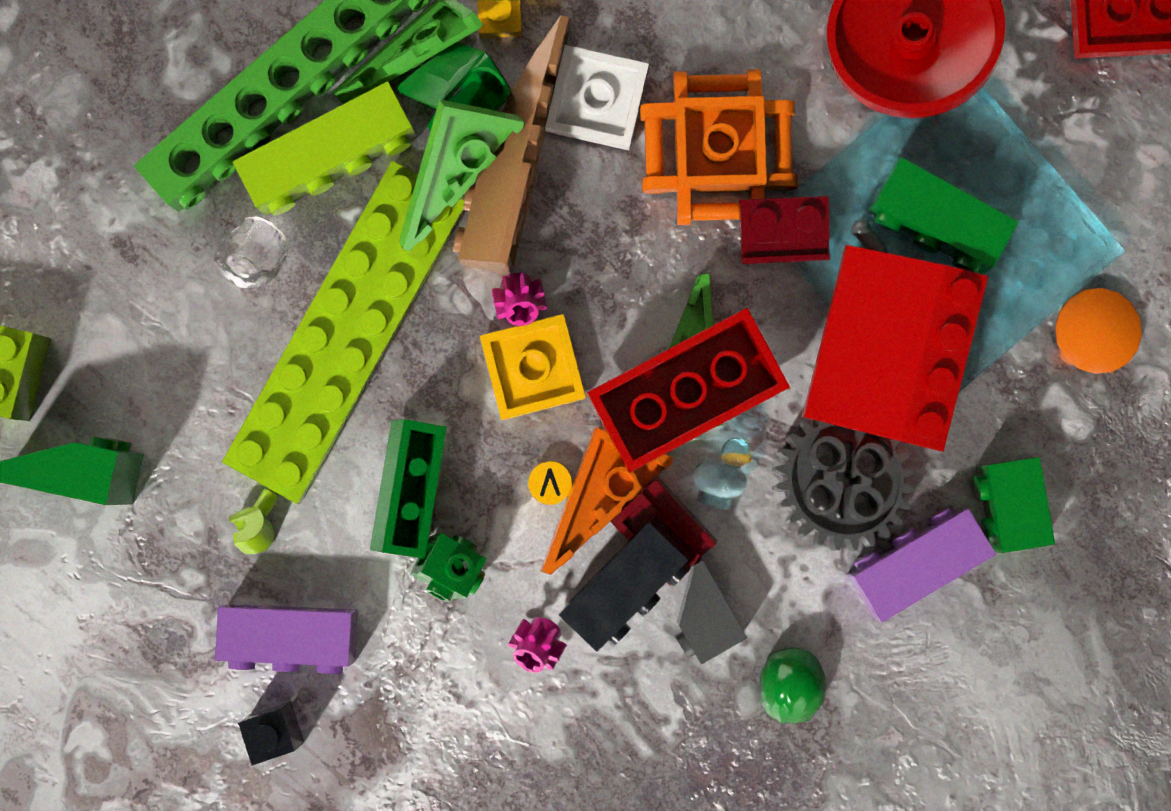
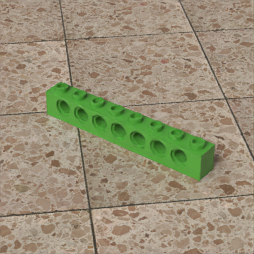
M324 0L133 166L167 205L178 212L184 208L186 210L193 208L202 201L206 195L204 191L216 180L223 181L236 171L232 161L246 155L249 151L252 152L267 144L271 138L270 133L282 123L287 125L294 121L302 113V105L314 95L319 97L330 90L335 84V77L346 67L353 68L360 64L367 56V49L378 39L386 40L391 37L400 27L401 23L399 21L411 11H420L431 0H391L389 2H380L378 0ZM353 16L365 18L364 24L359 29L354 31L345 29V24L349 18ZM318 45H332V51L327 57L323 59L313 58V51ZM291 71L299 72V79L295 85L288 88L281 87V79L286 73ZM258 99L266 100V108L260 115H248L249 106ZM232 127L234 130L232 139L223 145L216 144L218 132L223 128ZM199 155L201 162L198 169L192 173H184L185 161L191 156Z

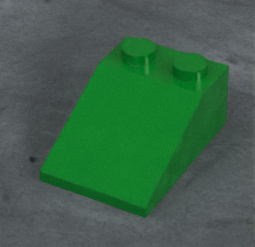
M91 436L89 444L72 442L0 461V483L102 505H131L134 501L144 454L130 451L131 442Z

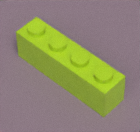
M387 81L232 162L255 207L264 215L271 213L273 216L292 209L296 205L294 200L308 193L311 196H315L329 190L334 186L333 180L347 173L349 176H355L366 171L372 166L371 161L387 153L388 156H394L410 147V140L417 136Z

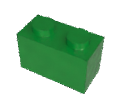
M1040 457L976 466L978 475L973 477V487L977 500L979 502L983 501L985 519H981L980 526L994 552L1007 553L1055 545Z

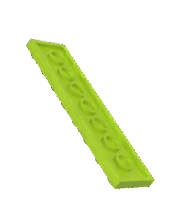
M391 161L222 460V463L295 504H301L465 212L463 210L464 200L461 198L453 207L447 205L431 223L433 230L422 242L417 243L412 251L403 250L399 240L418 174L394 161Z

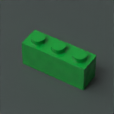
M902 157L892 166L868 209V212L876 216L875 222L883 228L892 232H898L900 229L915 237L913 242L919 248L933 254H937L940 251L953 258L952 264L956 268L984 274L994 268L1019 223Z
M407 419L391 421L370 550L425 559L446 426Z

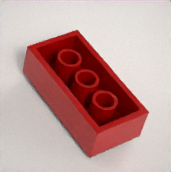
M747 307L588 391L587 396L625 468L630 473L787 390L790 386Z

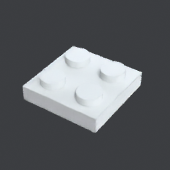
M564 45L546 122V132L629 151L649 63Z

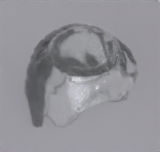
M256 216L246 217L235 229L224 232L217 243L214 262L218 272L228 283L243 289L263 287L282 271L288 256L290 242L284 236L283 231L279 230L272 222Z

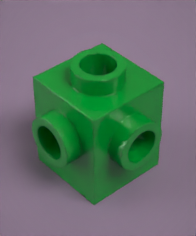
M439 533L429 537L425 559H417L410 575L428 585L427 593L449 603L451 598L454 600L467 598L469 594L473 595L476 593L485 576V572L481 569L487 558L476 553L478 547L471 541L454 535L452 539L443 533Z

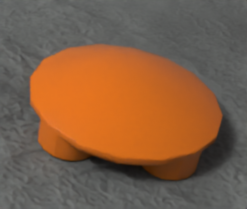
M1104 288L1086 289L1066 299L1059 311L1055 325L1056 340L1061 359L1068 364H1073L1080 370L1094 374L1113 372L1128 364L1138 351L1142 337L1140 317L1132 303L1118 292Z

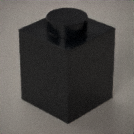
M291 701L251 714L238 722L251 766L294 752L304 743Z

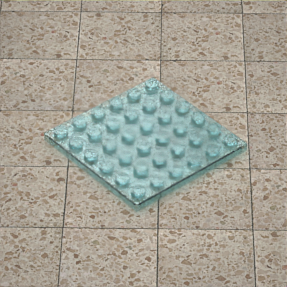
M984 87L968 101L938 115L923 118H901L885 114L786 197L829 196L830 260L791 262L829 307L845 245L864 248L855 235H851L852 225L861 219L869 221V226L884 243L888 253L955 267L952 264L953 258L940 251L937 254H933L919 248L913 242L915 237L900 229L898 232H892L883 228L875 222L876 216L868 212L889 171L900 157L1019 222L994 268L982 274L988 276L959 392L1125 252L1123 247Z

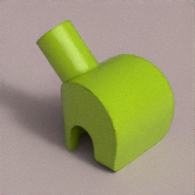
M263 489L253 507L245 508L229 516V522H234L239 532L233 534L234 545L244 554L261 553L267 550L273 543L275 529L267 516L279 497L268 489Z

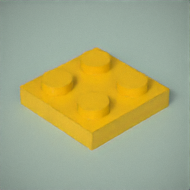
M564 314L534 321L525 326H515L480 336L502 421L586 399Z

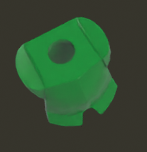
M456 42L437 53L436 56L417 69L398 86V91L401 94L437 109L440 99L497 111L512 94L506 79L488 53L460 42ZM460 86H461L460 92L457 93L454 97H452L453 94H454V93L460 88ZM435 114L427 125L429 131H431Z

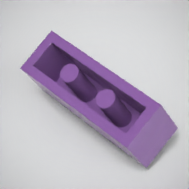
M952 505L944 507L928 518L931 524L918 532H916L914 527L907 529L891 539L894 546L880 555L877 550L870 551L853 562L856 569L847 575L873 619L881 623L996 555L969 508H957L954 510Z
M245 604L219 606L215 661H228V668L235 670L255 669V663H272V670L279 672L299 671V665H316L317 673H343V667H349L355 662L358 610Z

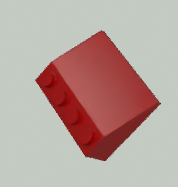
M845 245L802 417L944 452L988 276L944 264Z

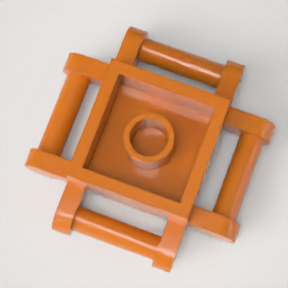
M747 69L746 74L687 75V71H674V102L647 103L640 106V120L645 122L646 177L642 178V192L645 194L676 192L677 225H691V221L739 220V202L691 204V192L724 193L750 190V199H765V190L790 191L798 188L797 174L793 173L791 118L796 116L795 101L764 100L760 69ZM746 91L747 96L688 98V93ZM765 117L774 118L776 173H766ZM663 120H675L676 176H663Z

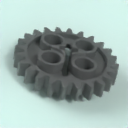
M813 420L814 428L806 421L797 425L802 437L793 433L785 437L792 449L778 450L776 454L786 463L785 465L772 468L773 473L783 476V482L772 486V490L785 492L786 498L776 504L777 508L790 507L792 510L785 522L789 524L799 520L802 523L798 532L800 537L806 536L811 531L815 532L813 538L814 546L822 545L829 538L831 551L840 550L843 540L848 551L858 550L859 538L866 547H872L875 545L874 533L882 539L890 537L891 535L886 523L892 526L902 525L903 521L896 511L910 510L912 506L903 500L902 497L905 494L916 491V488L904 483V478L915 474L914 469L903 468L902 462L911 456L910 452L897 453L895 448L900 444V441L888 440L884 437ZM846 442H849L851 444V452L846 460V448L844 445ZM819 444L826 445L832 450L834 459L830 466H825L819 462L816 456ZM862 451L869 452L875 459L876 466L872 473L866 472L860 465L859 457ZM844 472V478L851 480V486L843 488V482L836 481V475ZM814 487L822 488L828 496V504L824 510L816 508L811 501V492ZM859 493L866 496L870 502V511L866 517L860 515L854 507L855 497ZM840 501L841 511L843 513L841 519L837 518L836 516V510L840 504Z

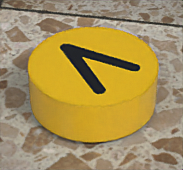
M547 461L537 465L532 470L528 486L531 495L538 502L554 505L567 498L572 487V479L569 471L563 465Z

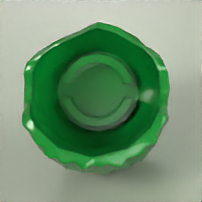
M792 647L773 653L762 668L760 675L761 704L765 708V713L777 719L779 723L786 722L796 725L798 722L810 721L820 709L826 695V677L819 660L809 651Z

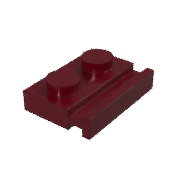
M829 196L738 200L741 264L830 260Z
M659 477L610 521L629 541L656 514L693 549L687 561L691 567L718 542Z

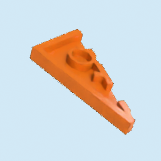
M597 427L594 428L540 571L552 575L559 567L569 561L580 547L593 535L601 531L659 473L667 469L672 464L674 458L664 454L628 473L607 432Z

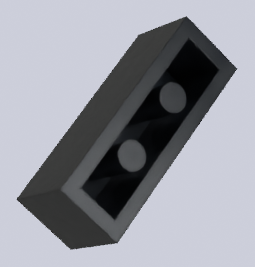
M654 514L566 604L559 616L596 652L607 642L614 647L631 629L627 622L637 612L644 617L658 603L661 597L656 592L667 581L672 586H675L689 572L691 566L687 561L693 549L663 520Z

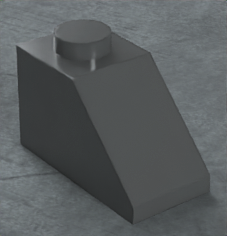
M699 559L690 570L677 619V624L682 632L675 635L686 657L689 659L696 655L702 665L748 637L702 559Z

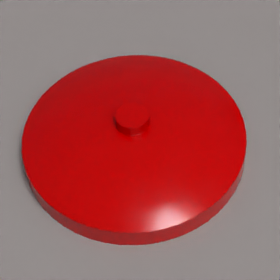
M834 0L827 24L829 58L832 68L843 87L865 106L877 112L901 118H923L938 115L968 101L986 84L993 74L1000 59L1005 38V15L1001 0Z

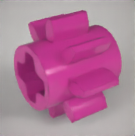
M517 272L503 276L500 288H494L491 291L497 318L503 319L506 317L513 326H525L536 321L538 310L547 309L541 279L532 281L526 272Z
M537 617L532 620L531 624L527 620L522 619L508 646L516 649L513 658L521 668L537 673L541 672L544 666L549 670H553L567 644L559 641L562 633L557 624L547 618Z

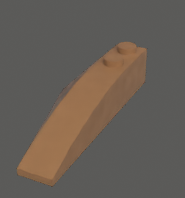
M560 16L521 74L502 111L519 115L525 122L523 129L518 134L513 131L494 152L497 158L488 168L478 174L476 185H472L465 194L463 210L469 211L466 228L458 227L453 252L459 253L458 260L463 266L506 276L513 273L544 142L546 122L564 45L567 44L570 31L569 17Z

